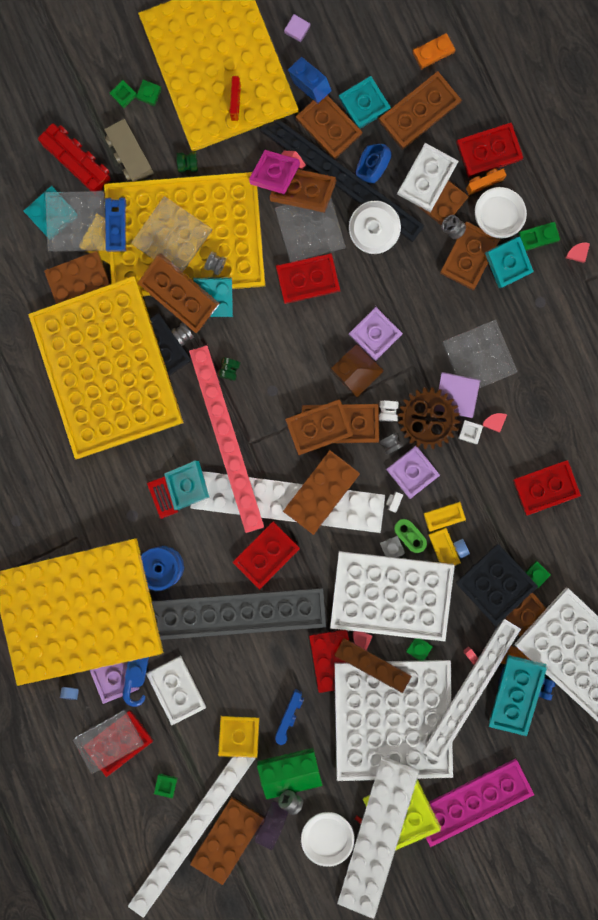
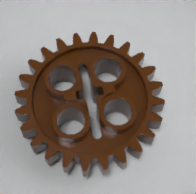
M424 387L423 393L417 389L416 396L412 393L409 394L411 400H403L406 406H400V409L404 412L398 414V416L403 417V420L399 421L398 424H404L400 431L407 432L404 438L411 437L410 444L417 441L416 447L424 444V449H427L430 444L431 448L435 449L436 443L439 447H442V441L449 443L448 436L455 437L452 430H459L454 425L461 422L456 419L461 413L455 412V409L459 407L458 405L452 406V402L455 399H447L449 393L443 396L441 395L442 389L435 393L434 387L431 388L430 392ZM418 402L423 403L426 407L423 413L418 412L416 409ZM437 405H442L445 408L443 415H438L435 412ZM430 413L431 417L445 418L446 422L432 420L428 423L427 419L413 418L412 415L425 417ZM417 421L423 424V430L420 432L414 428V423ZM440 424L442 426V433L436 434L433 431V425Z

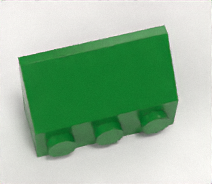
M314 748L259 760L257 763L266 799L279 797L286 790L296 793L323 786Z

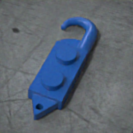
M149 657L128 661L123 699L129 706L137 707L145 700V695H142L139 701H133L130 698L131 687L136 688L143 685Z

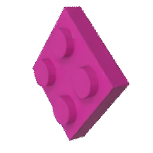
M265 150L251 174L249 182L251 185L285 194L300 166V161L296 158Z

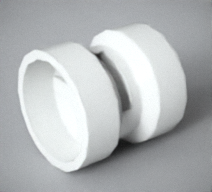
M380 401L381 413L379 414V421H398L396 409H398L399 402Z

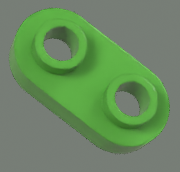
M407 519L397 521L394 531L408 549L414 553L424 551L427 541L413 523ZM402 525L407 526L406 532H401L400 527ZM416 539L420 541L417 547L413 545V541Z

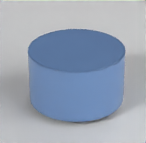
M463 539L454 542L455 550L460 558L470 555Z
M62 687L60 698L77 700L79 690L72 687Z

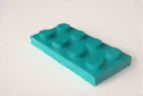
M508 655L489 720V727L527 736L546 674L547 664Z

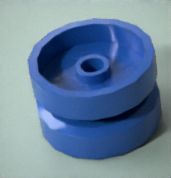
M159 546L149 549L141 555L148 589L155 591L165 590L176 584L182 577L184 562L179 552L174 548Z

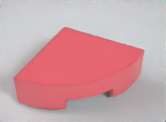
M296 151L282 152L281 155L299 159L300 166L298 169L303 170L306 166Z
M590 243L575 245L567 253L566 258L584 263Z
M493 414L484 420L482 426L500 432L507 414Z
M353 631L354 643L367 650L372 635Z
M468 646L463 650L464 654L475 665L478 657Z

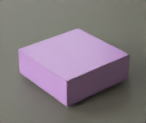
M293 15L284 33L301 42L310 27V23Z

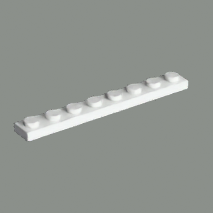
M505 619L499 623L422 750L423 753L439 763L441 762L521 630L520 628Z

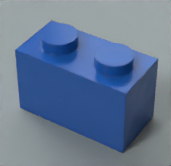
M303 57L288 69L293 83L316 103H319L332 91L327 77Z

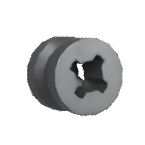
M450 215L444 219L442 230L452 239H458L465 233L466 225L457 216Z
M212 251L205 263L204 269L212 270L216 275H219L227 258L219 257Z
M183 322L180 323V327L171 330L181 346L185 344L186 340L194 338Z
M397 433L379 441L385 447L386 455L403 447V444L397 439Z
M286 790L281 794L278 803L280 808L286 810L291 815H295L301 810L303 799L295 795L294 792Z

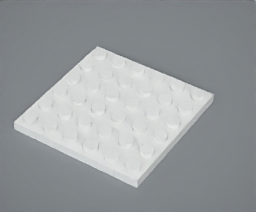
M450 660L386 661L412 676L403 693L348 663H334L337 781L375 780L382 757L419 770L417 779L453 778L452 743L440 763L422 752L451 704Z

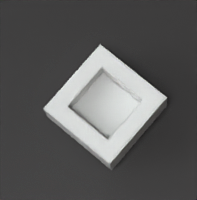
M464 420L458 439L478 444L483 426Z
M394 492V495L390 494L386 503L389 506L387 510L396 513L403 494Z

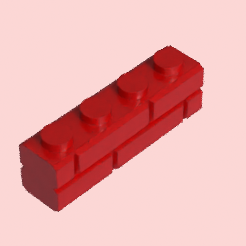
M52 123L38 137V141L94 195H97L103 189L104 184H108L111 180L108 175L109 170L103 164L98 166L94 162L96 158L89 151L85 153L80 149L82 145L75 138L71 140L67 136L68 132L61 125L57 127Z

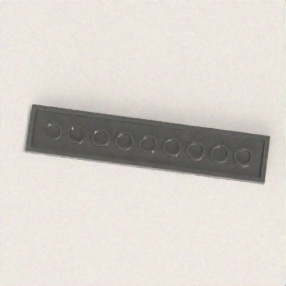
M323 588L151 601L160 640L326 627Z

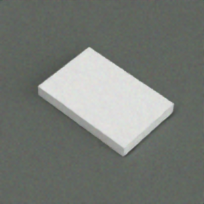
M425 143L397 195L431 212L454 171L458 160Z
M182 656L146 673L171 725L206 708Z

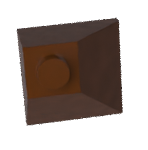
M358 344L348 351L330 370L356 397L384 372Z

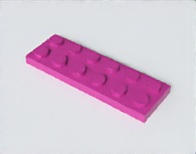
M515 758L429 802L442 828L439 832L426 837L430 847L534 796L517 759Z

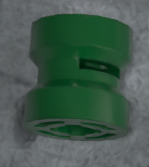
M190 152L189 154L177 153L178 172H185L186 170L198 171L196 152Z
M222 357V367L218 371L217 376L235 381L237 377L236 370L239 369L241 362Z

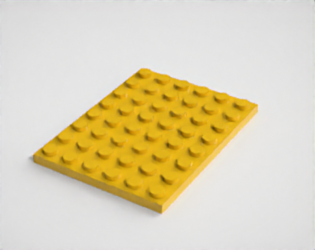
M171 0L139 12L143 27L192 152L299 112L255 0ZM232 76H239L241 81L238 121H231L230 117Z
M253 172L104 184L105 200L106 198H112V200L126 198V251L109 252L112 284L133 276L139 282L156 256L161 253L192 280L194 278H232V289L264 287L265 277L257 186L251 185L249 182ZM114 207L112 212H119V207ZM212 251L219 257L227 258L219 275H216L212 270L204 269L205 263ZM139 285L142 296H151Z
M135 276L28 314L75 459H80L184 423Z
M137 538L0 571V614L17 686L163 653Z

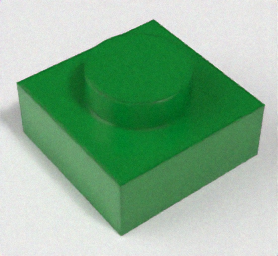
M124 80L110 92V96L123 109L137 96L136 92Z
M143 80L136 96L137 100L155 106L161 92V86Z
M555 222L538 226L542 246L560 241Z
M538 227L518 233L525 251L543 245Z
M537 561L525 571L537 584V589L551 575Z
M414 638L406 652L417 660L424 661L433 646L423 639Z
M159 773L154 794L173 799L178 778Z

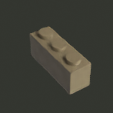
M125 119L104 129L107 134L104 138L109 147L113 146L115 148L114 156L118 164L123 163L125 169L122 171L127 180L131 179L132 182L142 181L154 174Z

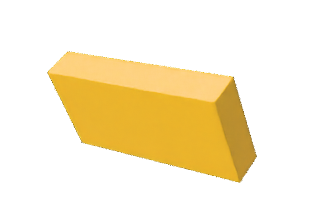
M460 502L423 513L429 532L466 520Z
M446 527L428 534L439 563L454 565L461 563Z

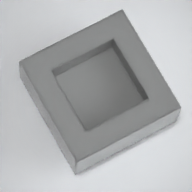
M398 536L380 543L386 557L396 558L405 554Z

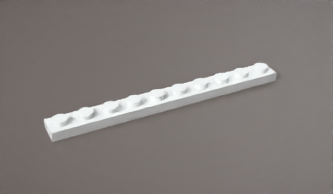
M232 757L130 901L128 905L130 909L144 918L255 758Z

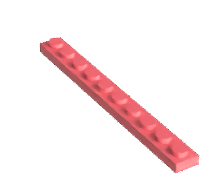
M208 346L190 350L189 353L245 532L248 533L264 528Z

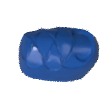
M385 144L367 145L357 165L356 175L368 183L377 182L386 170L392 157L390 148Z

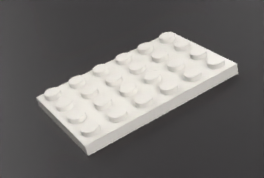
M339 551L330 628L445 641L455 565Z
M566 587L514 645L531 661L547 664L546 675L598 722V616Z

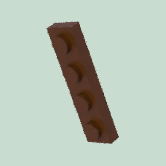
M343 638L334 654L339 659L401 693L404 692L412 677L410 674Z

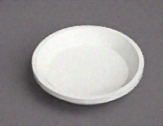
M496 187L487 190L480 196L475 206L477 224L486 234L495 238H508L515 235L521 230L526 221L527 211L524 201L516 192L508 188Z
M370 201L360 205L352 214L349 222V233L353 243L360 250L371 254L383 253L392 248L401 232V222L397 212L390 205L381 201Z
M332 812L319 813L310 818L302 830V848L306 856L318 865H338L346 860L352 852L354 846L352 827L339 814Z

